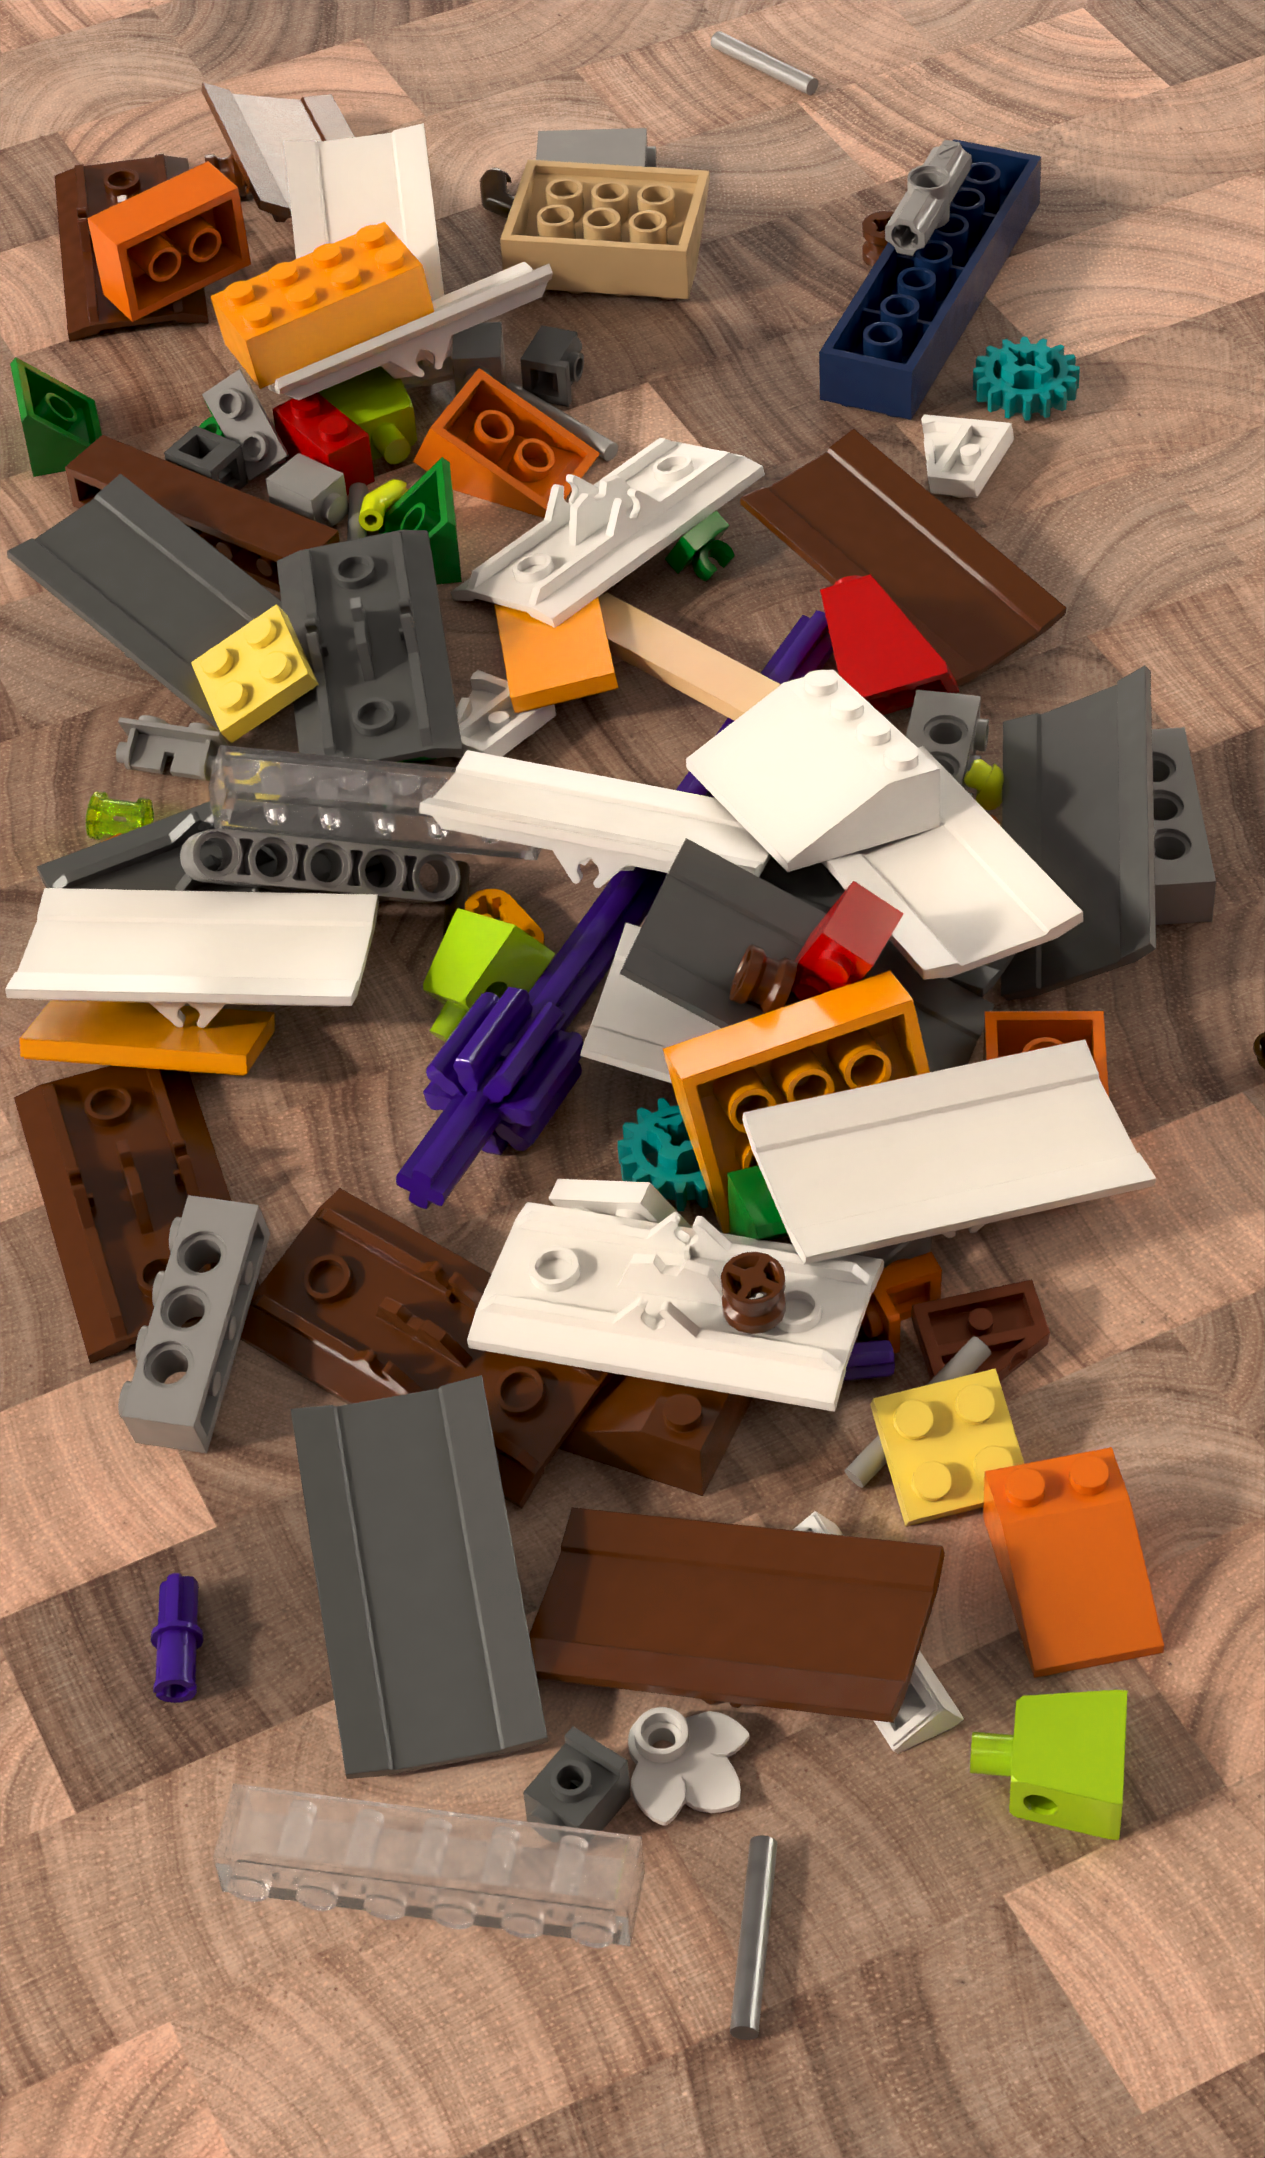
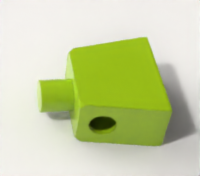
M378 366L318 392L369 434L372 461L383 457L390 464H398L408 457L411 446L417 441L413 404L400 378L394 379L381 366Z
M457 908L423 982L424 992L444 1005L429 1032L446 1042L475 1001L485 992L494 993L499 999L508 987L521 988L529 993L551 962L555 952L514 924Z
M1116 1689L1024 1695L1016 1699L1014 1735L972 1732L970 1773L1011 1777L1009 1812L1016 1818L1105 1839L1119 1840L1123 1807L1128 1690Z

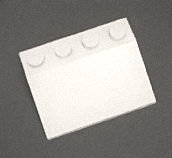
M833 669L828 671L815 670L807 673L803 678L781 684L686 758L687 769L787 872L940 827V768Z

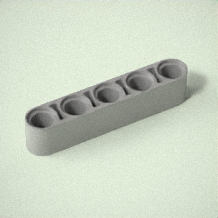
M220 828L209 829L190 836L182 845L180 852L181 866L185 873L193 880L203 883L260 887L283 891L327 894H378V900L423 904L444 901L453 896L461 880L460 869L456 861L448 854L439 851ZM206 840L217 844L222 852L223 859L216 871L207 869L200 860V849ZM262 846L271 849L277 857L276 871L270 877L262 874L256 866L255 857L257 851ZM316 852L323 853L331 863V874L325 882L319 881L311 871V860ZM372 857L379 860L385 869V878L379 887L373 886L365 874L366 864ZM425 863L434 867L438 874V884L433 892L425 890L420 883L419 873Z

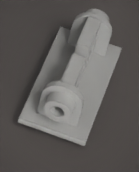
M242 369L237 370L202 394L225 437L241 444L246 475L250 481L268 469L270 472H274L287 463L285 458L289 454Z
M142 715L138 720L119 717L118 723L128 736L127 742H119L116 750V760L118 763H124L128 770L163 774L167 756L174 757L170 769L172 776L210 781L212 777L219 778L222 775L224 767L223 757L232 758L233 752L222 734L216 728L204 723L194 722L190 723L188 727L170 725L165 720L150 715Z

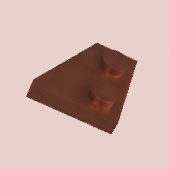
M1032 1279L912 1305L911 1319L930 1380L973 1336L983 1341L991 1351V1355L974 1373L996 1368L999 1381H1002L1048 1345L1050 1331Z

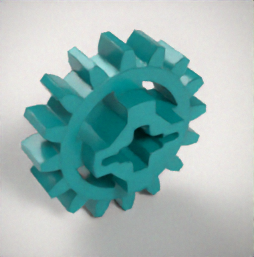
M1022 337L1020 344H1013L1008 339L1002 340L1001 349L988 346L986 347V356H977L976 368H973V390H976V400L978 402L988 401L987 410L989 412H994L1001 408L1005 410V418L1010 419L1015 413H1022L1024 420L1027 421L1031 419L1032 413L1037 412L1044 418L1050 417V408L1064 411L1067 407V400L1075 401L1077 389L1079 388L1080 366H1075L1076 357L1074 354L1064 355L1063 345L1060 344L1053 348L1048 347L1047 339L1042 338L1037 344H1031L1028 337Z
M664 1098L657 1099L658 1111L654 1113L645 1108H639L637 1110L638 1124L625 1122L623 1125L624 1139L618 1140L619 1164H621L622 1180L627 1182H650L666 1200H675L677 1211L685 1210L687 1200H696L702 1208L709 1207V1194L679 1106H670Z

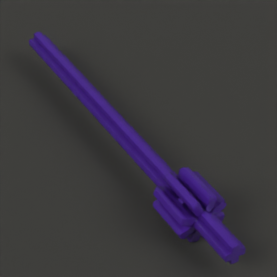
M816 610L811 618L802 615L760 674L779 684L803 678L809 672L821 670L834 652L825 613ZM727 718L717 734L733 723L734 720ZM690 771L676 789L677 791L715 798ZM635 867L633 871H619L611 878L529 993L521 988L508 987L500 999L494 993L485 992L475 1001L426 1068L427 1077L431 1081L423 1091L426 1103L432 1110H443V1112L396 1176L397 1186L410 1191L409 1201L423 1209H427L431 1203L442 1206L481 1150L486 1153L501 1155L508 1144L518 1151H525L533 1145L582 1074V1068L578 1061L582 1057L580 1054L584 1044L583 1038L577 1032L569 1033L565 1031L611 968L625 924L629 923L640 927L647 917L668 873Z

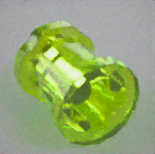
M94 792L86 813V832L88 837L93 840H100L103 836L112 837L119 833L124 834L153 823L154 810L152 800L141 797L136 802L109 798L106 792ZM113 817H125L127 821H116L113 819Z

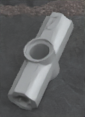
M944 140L939 147H934L922 166H918L909 172L907 192L885 227V240L895 247L897 253L913 256L916 250L926 246L935 229L944 226L949 221L950 203L969 173L972 162L971 154L962 148L960 142Z

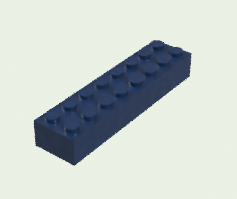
M953 139L955 142H960L962 148L971 154L972 162L969 173L950 203L949 221L944 226L935 229L926 246L916 250L913 256L897 253L895 247L888 242L819 351L820 400L841 404L845 407L878 412L890 417L912 420L1040 204L1042 156Z

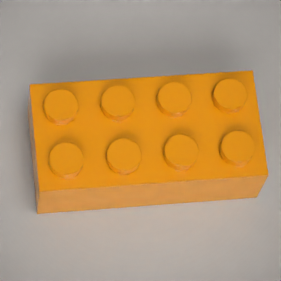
M385 222L365 226L352 236L335 243L323 244L310 254L291 262L276 264L263 274L246 281L234 282L227 286L225 290L210 296L225 345L259 389L275 383V380L434 312L423 265Z

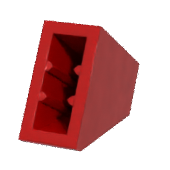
M871 574L843 577L836 581L833 586L820 589L838 674L882 715L913 707L916 690L960 693L957 681L946 662Z

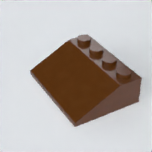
M616 1374L608 1385L601 1389L559 1449L703 1496L753 1397Z

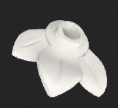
M667 1707L652 1708L644 1712L633 1724L628 1736L629 1753L636 1764L631 1778V1790L636 1803L647 1817L664 1826L676 1818L684 1804L693 1810L706 1813H721L738 1807L741 1799L740 1781L728 1757L736 1754L747 1743L750 1737L749 1732L736 1720L719 1712L707 1711L687 1718L683 1717L678 1711ZM660 1740H666L673 1744L667 1748L652 1747L655 1742Z

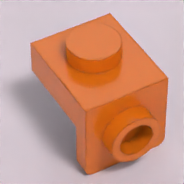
M932 1252L911 1259H899L883 1269L876 1288L871 1294L861 1326L868 1338L877 1337L878 1340L886 1339L890 1341L894 1354L900 1352L901 1321L911 1318L912 1305L941 1299L942 1269Z

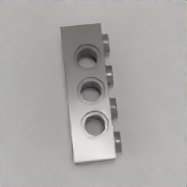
M916 690L906 737L916 747L924 746L968 792L969 787L964 782L965 774L970 770L974 760L982 759L981 756L976 755V751H986L988 743L989 719L980 718L981 696ZM968 792L974 798V793Z
M1185 727L1152 729L1154 828L1156 830L1154 835V846L1156 848V853H1154L1156 925L1212 922L1216 878Z
M188 1195L182 1217H176L173 1220L169 1233V1249L171 1254L165 1271L158 1272L153 1285L152 1301L154 1310L149 1326H142L138 1333L135 1349L138 1362L132 1381L124 1383L119 1397V1415L124 1420L135 1443L207 1454L270 1237V1231L259 1205ZM218 1263L210 1271L198 1272L206 1264ZM193 1317H202L197 1324L181 1328L187 1320ZM186 1372L179 1381L164 1384L166 1379L172 1374Z

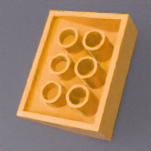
M891 971L663 1048L676 1100L720 1229L724 1234L729 1232L727 1173L758 1166L743 1124V1112L930 1072L913 998Z

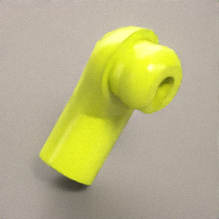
M392 479L363 497L359 514L360 526L366 531L373 532L379 530L383 525L386 510L392 507L409 490L406 488L407 483L402 480Z
M982 759L974 760L970 770L965 774L964 782L968 787L977 790L976 801L984 810H994L1002 803L1003 771L995 763L990 766Z

